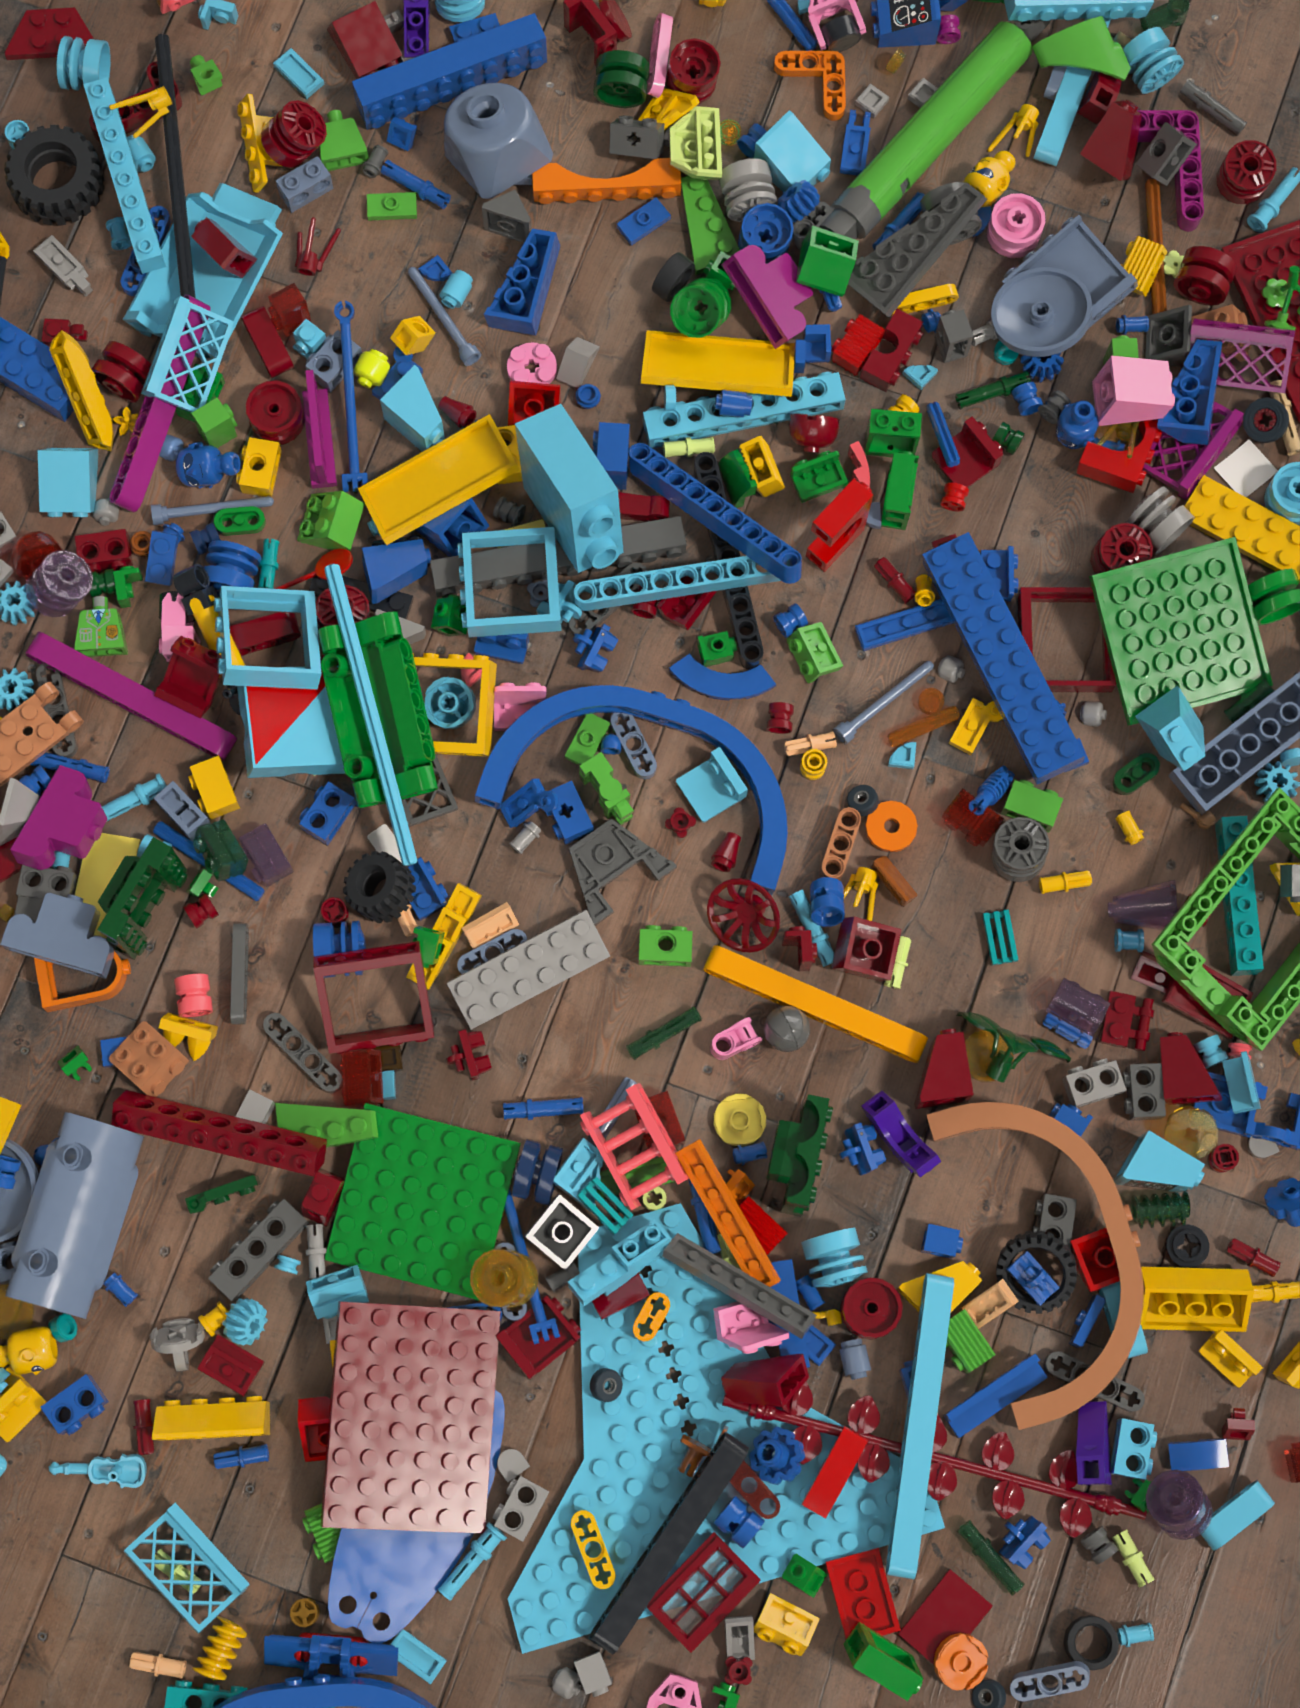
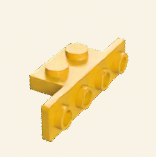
M246 94L238 104L237 113L241 119V136L245 142V159L248 161L250 171L249 181L252 183L253 192L259 193L268 181L265 165H281L270 158L261 142L262 129L273 117L256 115L253 95Z

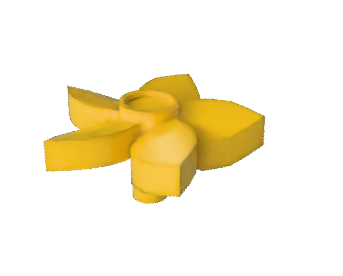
M128 407L124 408L123 417L117 416L113 418L116 424L121 425L119 429L120 436L125 435L128 430L133 431L139 415L137 413L132 414Z

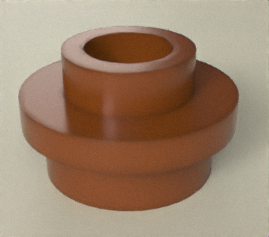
M139 531L131 537L130 548L134 554L138 556L149 555L151 534L146 531ZM142 541L147 542V546L144 548L139 547Z

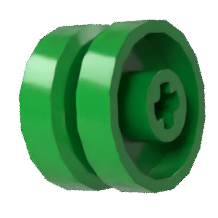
M1284 569L1271 573L1248 585L1252 604L1255 606L1254 612L1258 626L1274 623L1300 611V589H1295L1300 581L1294 569Z

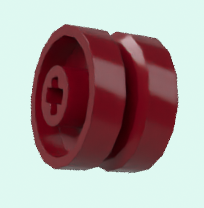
M1193 246L1187 249L1181 262L1182 268L1179 269L1173 283L1175 290L1181 296L1198 304L1211 306L1224 303L1230 289L1229 284L1232 282L1237 270L1236 262L1226 253L1212 247Z
M109 341L102 351L104 360L98 359L91 370L95 374L96 381L105 389L124 400L136 403L142 395V384H145L152 364L128 346L116 341Z
M278 380L266 381L257 385L249 393L246 401V414L256 437L285 445L295 440L302 432L305 423L304 410L296 390L289 384Z
M870 1277L859 1280L846 1291L841 1300L840 1314L843 1324L850 1333L862 1339L873 1340L884 1337L896 1328L902 1316L903 1305L900 1294L893 1285L883 1279ZM870 1303L874 1304L873 1308L877 1310L875 1313L868 1312L867 1306Z

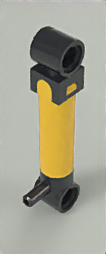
M195 564L176 573L173 576V583L177 592L185 597L181 601L188 616L194 615L209 649L216 651L217 638L220 637V633L215 632L216 617H219V613L214 612V598L219 597L214 586L209 587L210 580L204 567L200 564ZM230 634L232 665L245 666ZM226 685L227 688L223 690L222 695L225 699H229L233 711L240 715L237 686Z

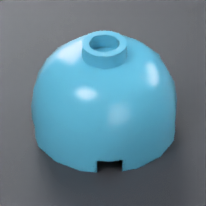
M442 677L434 681L426 690L424 705L427 718L433 724L445 729H456L466 725L472 719L476 710V697L473 690L464 681L454 677Z

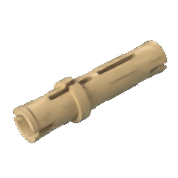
M1282 380L1270 382V385L1281 386ZM1269 392L1270 397L1282 403L1288 411L1289 424L1282 436L1287 455L1299 454L1300 440L1290 410L1292 406L1291 401L1287 400L1285 393Z

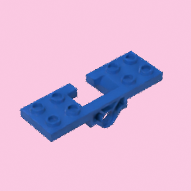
M1208 1072L1221 1094L1222 1101L1193 1103L1189 1123L1248 1138L1252 1136L1255 1139L1273 1141L1277 1145L1300 1151V1095L1290 1093L1286 1105L1288 1108L1297 1110L1293 1131L1287 1128L1281 1129L1266 1126V1123L1254 1122L1256 1110L1234 1114L1226 1076ZM1255 1082L1259 1100L1264 1101L1268 1087L1261 1085L1262 1083Z

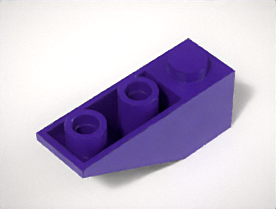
M404 0V57L415 58L429 53L430 0Z
M1107 1401L1088 1402L1079 1408L1076 1450L1078 1485H1112Z

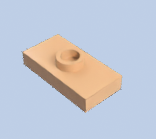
M506 902L463 926L462 930L474 950L515 928L519 923L510 905Z
M1002 1279L961 1308L967 1311L979 1329L1019 1301L1004 1279Z

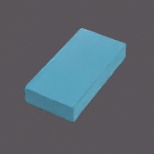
M292 48L273 63L274 68L306 99L324 85V80Z
M402 1629L391 1643V1645L399 1648L398 1661L430 1685L447 1661L405 1629Z

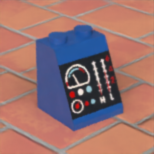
M939 0L871 1L870 12L871 16H875L876 21L872 25L873 38H877L878 48L936 45L941 23Z

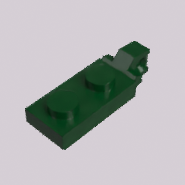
M251 1175L185 1198L190 1214L203 1212L211 1201L218 1205L230 1201L229 1195L237 1192L240 1193V1196L256 1192L255 1186L261 1185L258 1176Z

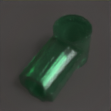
M1169 0L1168 3L1150 10L1146 17L1139 18L1143 31L1153 27H1160L1163 30L1170 26H1181L1188 14L1189 0ZM1173 9H1179L1181 12H1174Z

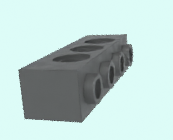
M285 1199L281 1202L275 1201L267 1210L269 1215L262 1222L256 1221L248 1230L250 1235L243 1242L241 1240L237 1241L229 1250L231 1255L224 1262L222 1260L218 1261L210 1270L212 1275L208 1279L231 1301L236 1302L276 1260L277 1256L306 1228V1225L310 1224ZM274 1222H281L283 1225V1231L278 1236H272L269 1231L270 1226ZM255 1242H262L264 1245V1251L259 1256L251 1254V1246ZM236 1262H243L245 1264V1271L240 1276H234L232 1273V1267Z

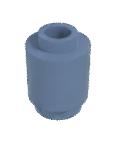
M862 1338L840 1343L842 1350H839L845 1376L850 1375L851 1380L867 1377L866 1371H870L871 1366L866 1344L863 1345Z

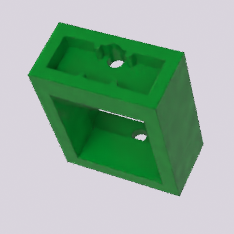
M871 409L865 435V455L893 457L894 452L898 453L900 451H908L915 455L921 435L922 413ZM892 446L893 450H888L887 447Z
M858 1622L843 1644L853 1668L908 1701L912 1694H916L920 1690L922 1680L924 1679L913 1655L861 1622Z

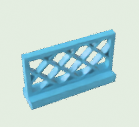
M179 296L172 306L141 394L150 398L155 397L192 413L206 404L235 322L190 303L189 299ZM190 310L200 314L203 324L194 328L191 327L187 319ZM216 321L226 325L224 335L215 338L209 325ZM186 325L187 330L182 332L184 326ZM205 326L211 340L199 345L193 331ZM189 333L195 347L183 352L179 340L181 336ZM213 343L217 352L216 357L206 361L201 348ZM177 348L179 354L174 355ZM197 350L203 364L191 368L185 354ZM181 356L186 371L175 375L171 362L173 359ZM205 367L208 374L207 382L198 385L192 371ZM169 372L171 377L166 379L167 373ZM188 373L194 387L182 392L177 377ZM170 380L173 381L178 394L172 397L161 393L163 384ZM203 386H205V388H204V390H203V393H202V391H201L200 388L203 387ZM196 390L200 398L198 407L189 405L184 394ZM180 396L182 402L179 401V400H177V399H175V398H177V397Z
M176 1503L169 1507L156 1522L124 1550V1553L198 1634L238 1596L246 1591L250 1585ZM164 1522L173 1529L172 1540H156L157 1528ZM153 1533V1540L146 1539ZM176 1534H177L183 1541H181V1540H176ZM140 1544H152L151 1559H139L133 1550ZM156 1544L172 1545L171 1560H155ZM175 1545H187L191 1549V1561L175 1560ZM195 1555H196L201 1561H194ZM145 1564H151V1571ZM154 1564L171 1565L170 1580H158L154 1575ZM174 1565H191L190 1581L173 1580ZM194 1565L206 1566L210 1570V1581H193ZM213 1574L219 1581H213ZM163 1584L170 1585L169 1591L165 1588ZM173 1585H189V1601L176 1600L173 1596ZM193 1585L209 1586L208 1601H192ZM213 1586H224L231 1595L224 1602L212 1601ZM182 1605H188V1612ZM192 1605L208 1606V1617L201 1624H198L191 1616ZM212 1606H219L211 1613Z

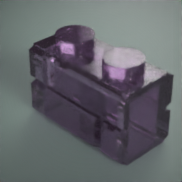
M266 823L239 838L242 846L238 847L245 861L251 859L255 866L251 869V872L258 883L263 881L266 887H269L294 872Z
M1063 978L1046 1011L1084 1033L1093 1036L1102 1023L1111 1003L1105 1001L1100 995L1093 994L1080 987L1077 982Z

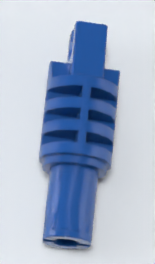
M1004 765L990 774L978 788L977 796L969 803L971 812L977 808L974 814L981 815L989 805L997 803L1008 790L1015 774Z

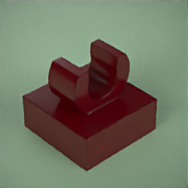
M1233 1408V1413L1230 1414V1418H1227L1222 1427V1438L1250 1440L1255 1432V1420L1245 1419L1244 1408Z

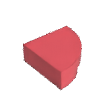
M468 653L464 659L473 660V656ZM461 668L462 681L469 687L481 678L482 669Z

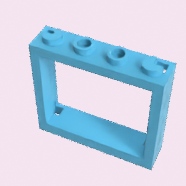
M554 527L462 533V543H458V556L463 558L464 566H459L460 582L465 581V589H460L461 605H466V613H461L462 628H467L469 637L561 631ZM545 543L550 614L475 619L471 548Z
M221 586L219 598H214V612L219 613V617H216L215 632L220 633V637L217 638L216 651L221 653V658L218 659V674H222L223 685L318 689L321 677V663L314 591ZM228 609L301 613L305 669L232 665Z

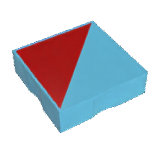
M304 666V667H281V668H301V669H305V666ZM322 670L318 689L237 686L240 715L245 728L244 751L248 778L281 777L296 773L312 775L345 774Z

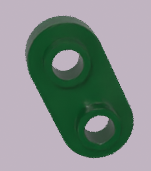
M1151 753L1140 754L1113 777L1114 789L1122 795L1134 793L1157 775L1160 770L1158 758ZM1141 765H1148L1150 770L1148 772L1143 771ZM1127 779L1130 785H1122L1121 780Z

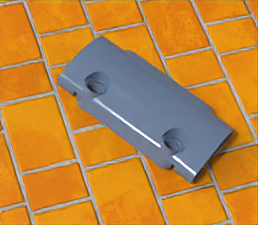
M65 1112L57 1134L59 1140L56 1139L51 1142L46 1149L45 1158L11 1258L12 1265L17 1270L16 1273H12L5 1296L86 1319L95 1291L99 1290L105 1282L138 1178V1168L135 1164L144 1136L100 1121Z

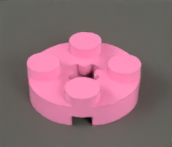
M522 344L519 347L513 348L508 358V377L510 381L550 384L557 374L556 358L545 344ZM529 363L539 366L535 368L534 373H530L529 369H525Z

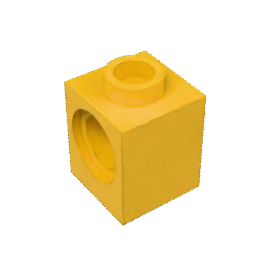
M421 316L402 320L390 339L407 356L424 351L436 333Z

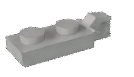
M53 235L33 250L34 254L66 287H69L71 290L77 287L85 297L93 291L90 287L91 284L86 280L89 275L86 273L85 268Z

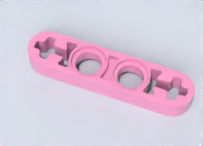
M663 13L658 14L653 27L649 58L650 70L647 81V94L656 98L661 96L666 82L673 17Z

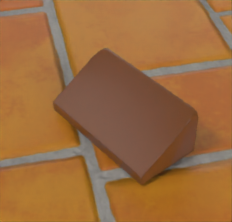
M883 856L873 861L871 869L877 873L879 879L901 906H906L917 897V893L888 857Z

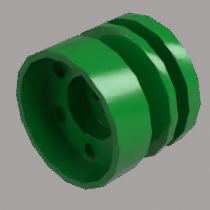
M699 278L690 282L674 296L670 305V316L674 326L682 334L692 338H702L710 335L728 319L731 311V298L728 290L721 282L712 278ZM700 303L707 304L708 308L706 309L705 306H701Z

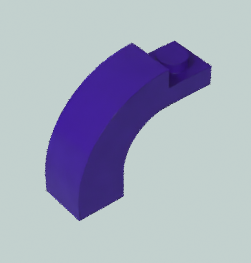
M880 1091L861 1105L877 1133L911 1173L914 1172L919 1177H922L941 1162L938 1155L912 1130L895 1101L886 1093Z

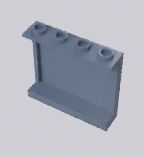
M1078 215L1075 218L1071 217L1066 220L1061 226L1062 230L1056 235H1049L1042 242L1043 246L1036 252L1033 250L1028 253L1018 268L1013 267L1007 271L1002 283L1004 285L1013 276L1023 271L1040 267L1058 268L1074 274L1086 285L1091 296L1093 314L1090 328L1138 287V282L1131 273L1129 274L1083 223L1081 216Z

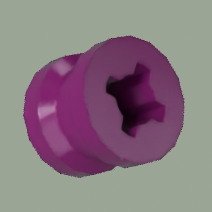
M951 14L941 16L937 36L939 43L953 44L960 40L961 32L958 29L960 24L958 16Z

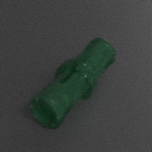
M1263 679L1261 683L1247 694L1245 692L1241 694L1242 698L1225 710L1224 713L1234 723L1272 694L1274 689Z

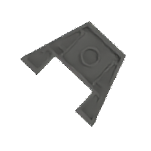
M612 819L569 848L588 912L595 926L614 913L599 890L640 861L644 862L657 881H660L677 869V865L674 862L666 859L657 850L646 845L637 836Z

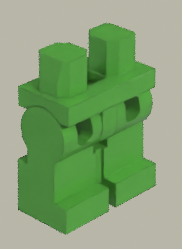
M602 752L579 766V778L584 785L589 782L593 785L599 794V803L604 808L603 813L607 819L613 815L620 825L631 820L634 810L629 804L630 794L627 789L622 791L621 783L613 778L614 770Z

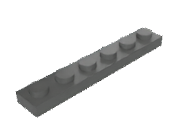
M679 1233L675 1235L664 1249L662 1257L801 1339L816 1319L817 1315Z

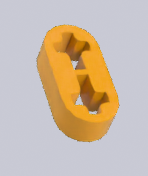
M660 1292L653 1293L646 1300L633 1325V1334L638 1340L643 1342L650 1341L657 1334L670 1308V1301L665 1294ZM659 1298H662L664 1300L663 1305L666 1307L665 1310L659 1309L655 1317L650 1315L653 1310V1305L650 1304L651 1301H657ZM649 1317L653 1320L649 1327L652 1333L651 1335L646 1333L644 1337L640 1336V1329L637 1326L639 1323L644 1325Z

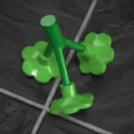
M1298 266L1290 267L1288 283L1283 279L1277 281L1272 278L1266 282V287L1262 289V296L1266 298V303L1269 307L1277 306L1282 308V311L1278 313L1277 319L1265 321V326L1295 330L1296 327L1289 325L1286 321L1289 315L1287 310L1293 291L1296 290L1300 294V286L1298 284L1300 268Z

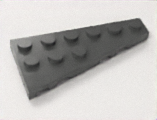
M966 182L942 199L941 204L930 212L927 210L922 213L919 220L911 225H905L878 244L876 249L866 257L861 256L858 258L848 285L889 318L986 202V197Z

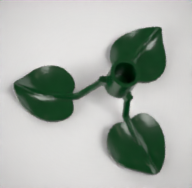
M958 1012L956 1015L963 1016L974 1026L993 1035V1047L989 1056L992 1060L985 1073L996 1081L1004 1083L1010 1070L1015 1069L1016 1065L1028 1052H1037L1038 1049L1046 1054L1064 1058L1067 1063L1071 1061L1069 1055L1063 1052L1056 1044L1046 1039L1031 1036L1029 1041L1024 1037L1017 1036L1010 1030L1001 1028L990 1018L978 1013ZM1000 1034L1008 1049L1006 1052L999 1050L997 1054ZM1011 1052L1013 1055L1020 1053L1017 1056V1058L1014 1061H1012L1014 1057L1011 1055Z

